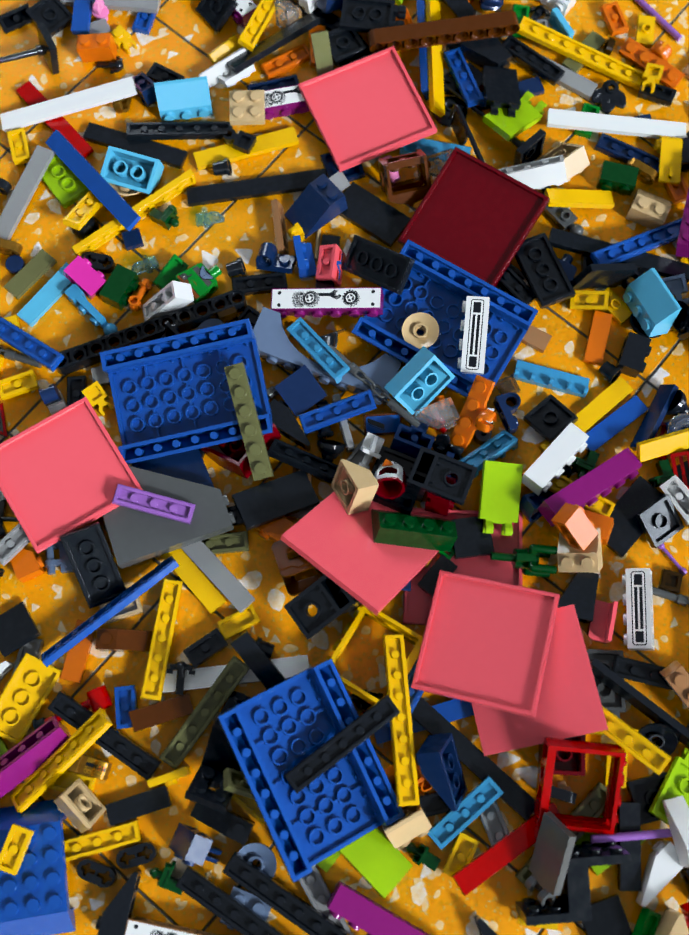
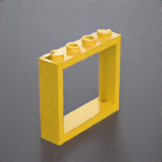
M364 605L362 607L358 606L353 614L355 617L353 623L348 622L342 632L345 634L342 641L338 639L332 648L335 651L331 657L334 665L366 615L395 634H404V639L415 645L406 660L408 675L419 656L423 637L381 611L375 615ZM340 676L345 688L371 705L379 701L376 697Z

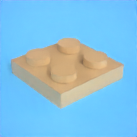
M264 90L229 91L230 126L265 125Z

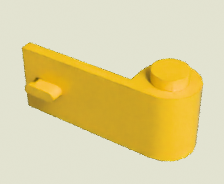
M660 136L659 139L655 140L654 150H657V154H660L658 182L680 184L682 138Z

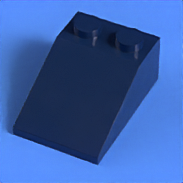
M323 173L309 183L284 215L293 226L297 222L300 224L306 239L348 209L345 195Z
M452 733L428 735L416 754V763L420 766L422 775L452 812L457 811L467 792V786Z

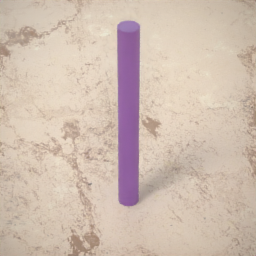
M634 0L646 13L656 17L655 21L677 42L682 38V35L645 0Z
M670 829L614 833V835H590L592 844L672 838Z

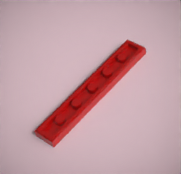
M30 81L15 90L28 106L47 101ZM63 116L44 121L45 125L52 132L56 129L60 131L84 158L94 152L93 148Z
M550 802L548 812L561 814L555 804ZM533 816L452 875L464 896L536 843L540 828L537 827Z

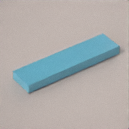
M67 262L16 314L31 328L64 294L65 290L73 284L63 275V270L69 265Z

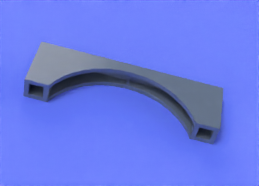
M266 307L262 308L253 328L261 358L266 359L270 364L282 365L288 371H297L303 365H306L314 378L318 379L320 383L334 385L338 390H347L354 395L370 389L350 372L343 375L342 381L337 384L318 363L305 357L293 346L284 331L281 313ZM384 353L375 361L360 366V369L389 395L390 393L384 387L398 373L402 361ZM376 387L374 390L381 395L382 391ZM371 391L375 404H386L382 398H379Z

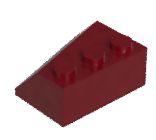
M273 422V433L263 435L267 452L274 438L278 440L281 438ZM243 439L200 449L219 466L248 479L252 474Z

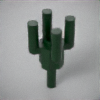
M531 544L529 548L525 549L514 548L513 554L490 553L491 560L509 561L513 568L523 569L522 573L524 575L549 578L550 574H556L557 572L556 566L538 564L539 557L550 558L551 554L556 555L557 547Z

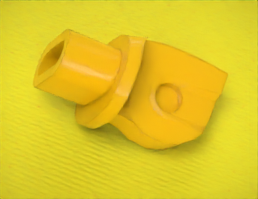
M297 222L287 233L292 241L293 236L300 235L301 242H304L305 235L303 229Z

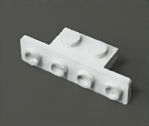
M242 47L201 72L198 76H207L209 89L219 82L228 88L234 86L241 79L247 78L256 70L253 64L237 74L228 68V61L248 50Z

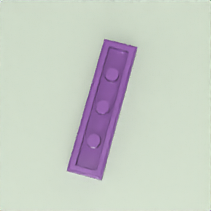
M117 484L112 504L186 524L191 523L196 506L192 503Z

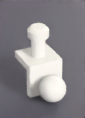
M367 432L360 447V450L366 454L358 465L369 469L370 466L368 465L372 457L380 459L381 455L379 452L385 439Z

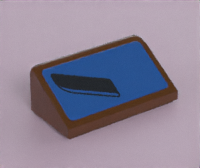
M397 412L364 414V435L366 436L367 432L377 436L395 435L399 424H402V416Z

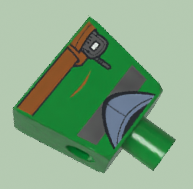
M199 263L177 274L175 277L178 282L191 284L193 302L196 304L209 299L218 290L219 287L215 278L221 275L222 272L216 264L207 270L202 263Z

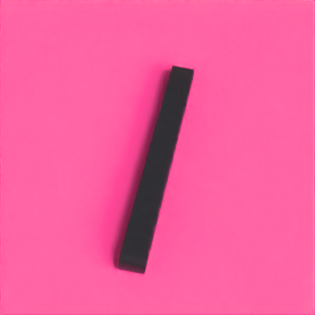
M235 289L61 351L59 353L65 357L62 362L66 361L63 366H58L56 370L62 375H67L100 363V354L94 353L97 349H101L100 352L160 339L164 333V322L166 321L170 324L174 323L179 328L181 334L197 328L205 320L219 319L217 313L235 306L237 313L242 312L247 305L245 294L243 291ZM236 299H241L238 303L234 302ZM224 305L222 309H217V306ZM202 311L207 312L205 315H199ZM186 317L190 318L188 321H182ZM155 330L152 334H147L148 331ZM137 336L135 340H130L131 337ZM116 342L119 343L118 346L112 347V345H113L114 343H116ZM84 355L82 359L77 360L78 356Z

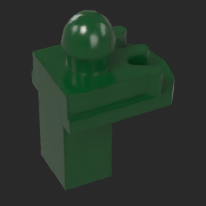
M169 205L164 212L153 208L149 213L152 221L167 230L179 225L177 220L179 217L176 216L177 209L174 205Z
M591 450L586 460L579 457L575 459L571 466L572 471L578 473V479L595 468L599 453Z
M668 459L656 463L659 476L648 480L653 487L661 486L674 476Z
M411 842L405 847L408 853L413 854L411 857L412 861L419 866L423 863L435 871L441 859L428 851L429 848L421 843L417 847Z
M175 860L171 864L166 862L162 871L156 867L150 870V876L158 879L157 886L181 895L182 890L176 887L179 879L171 876L176 865Z

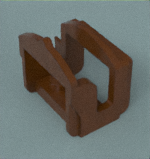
M415 149V152L386 159L378 158L381 189L386 193L390 202L413 206L415 202L425 197L431 187L428 169L431 168V161L428 160L427 155L421 149ZM417 167L418 178L391 184L389 171L397 172L401 170L400 168Z
M279 540L272 544L276 563L290 596L299 595L324 575L315 567L316 575L296 581L295 574L312 569L314 566L300 555L288 559L287 555L295 551L283 541Z

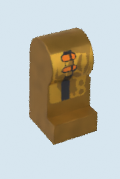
M83 753L68 768V771L107 781L112 763Z

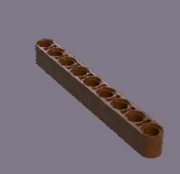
M508 10L372 29L367 33V40L370 52L374 54L391 46H394L396 51L509 36L517 33L520 26L516 12Z

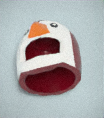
M385 459L384 463L379 466L374 474L379 484L376 494L384 499H395L405 492L406 474L401 465Z

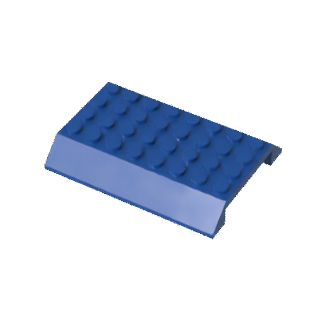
M408 239L400 254L415 259L409 277L425 285L415 288L412 286V280L408 278L409 282H406L401 295L382 287L384 293L383 315H378L377 317L365 315L360 317L351 333L407 364L420 349L404 341L402 325L406 318L414 313L423 312L431 315L438 323L439 336L436 342L427 349L455 376L446 387L467 398L477 374H463L460 372L461 369H457L458 357L462 358V350H459V340L463 339L464 331H460L461 320H465V312H462V303L466 301V297H490L484 375L480 376L496 383L524 338L538 310ZM418 330L417 334L423 335L424 332L422 330Z
M249 318L99 352L102 369L108 373L122 446H118V449L127 465L242 440L224 367L241 362L245 365L263 435L273 433L272 413L259 350Z
M332 658L286 679L232 707L217 717L293 883L313 871L312 866L380 825L389 826L405 816L402 807H397L395 792L369 738L299 793L295 792L284 776L290 769L359 717Z
M55 799L34 802L23 813H18L14 806L0 808V853L12 824L35 831L18 874L14 876L0 870V935H55L76 931L74 908L69 907L62 822L67 817L59 811L54 803Z

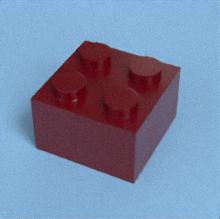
M580 735L566 739L585 741V735ZM539 744L538 773L540 772L543 744ZM557 751L554 774L585 776V753Z

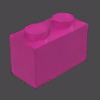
M78 255L63 270V275L73 284L75 283L91 300L105 285L106 277L101 271H95L87 258H81Z

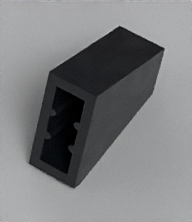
M497 37L460 42L459 47L464 58L480 67L486 65L509 68L512 55Z
M576 572L560 595L558 608L574 604L579 622H592L599 574Z

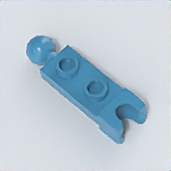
M75 283L65 290L64 293L68 300L83 315L87 313L92 324L95 327L100 326L105 335L118 331L117 326L107 322L105 317L87 300L84 292Z

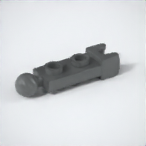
M546 186L544 189H542L541 193L545 195L544 191L546 190V188H551L550 186ZM546 205L543 211L561 230L569 228V232L583 235V227L580 224H574L578 218L568 207H548Z

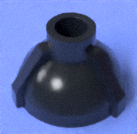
M91 217L80 231L73 228L72 231L77 237L84 239L97 231L99 224L94 217Z
M681 390L677 391L666 415L680 414L683 416L688 413L689 407L686 404L687 398L684 392Z
M317 440V447L322 454V459L333 462V459H336L345 448V444L338 441Z

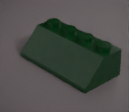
M372 509L371 511L373 541L375 543L450 552L458 538L455 522L448 519Z

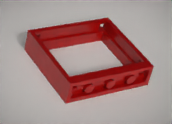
M544 737L533 816L537 827L540 828L543 814L549 810L556 752L567 751L612 756L603 818L564 814L554 815L570 831L614 835L615 826L618 823L617 809L621 806L620 789L624 785L623 768L627 765L625 751L617 744Z

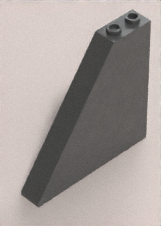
M129 466L144 491L195 504L191 523L186 524L122 506L103 515L117 565L121 569L234 530L233 523H236L233 512H228L227 505H230L226 494H222L219 488Z

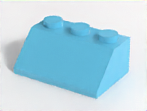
M207 76L154 83L162 122L188 120L213 115Z
M108 146L100 174L109 184L150 195L160 183L164 165L159 159Z
M655 268L649 269L631 282L622 296L648 338L667 334L682 309Z
M423 346L384 388L416 418L455 376L430 350Z

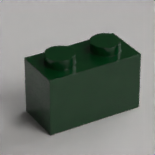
M604 160L599 172L596 188L631 196L636 186L639 168Z
M117 264L99 293L102 301L122 311L124 306L128 305V298L139 287L138 283L140 280L137 273Z

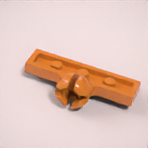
M629 37L620 48L619 54L643 71H645L648 62L665 66L660 82L669 88L675 89L685 77V74L667 62L672 55L671 46L667 44L663 47L662 45L665 42L658 40L651 48H646Z
M476 375L450 437V444L463 447V453L467 452L476 430L489 433L495 426L489 422L497 421V414L487 408V402L496 382L480 375Z

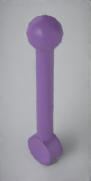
M664 543L657 547L658 549H662V551L674 563V565L679 569V573L683 574V576L687 574V570L684 567H681L680 564L674 559V557L668 552V550L665 548Z

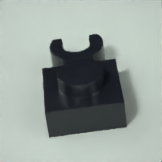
M228 128L227 132L232 136L227 137L224 135V142L228 144L233 143L234 149L249 155L257 141L256 137L241 130L237 134L232 128Z

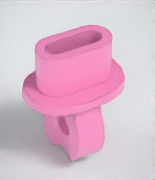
M95 0L92 7V15L97 20L106 18L108 21L109 10L104 5V1Z

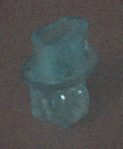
M203 209L202 212L196 213L197 227L204 226L209 228L211 224L225 222V217L216 211L208 213L206 209Z
M144 255L143 261L133 264L131 271L136 272L137 275L144 272L151 274L154 269L159 268V263L154 255L149 257Z

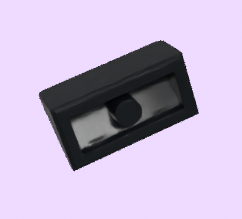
M28 3L0 16V25L5 34L33 22L26 15V10L30 8Z

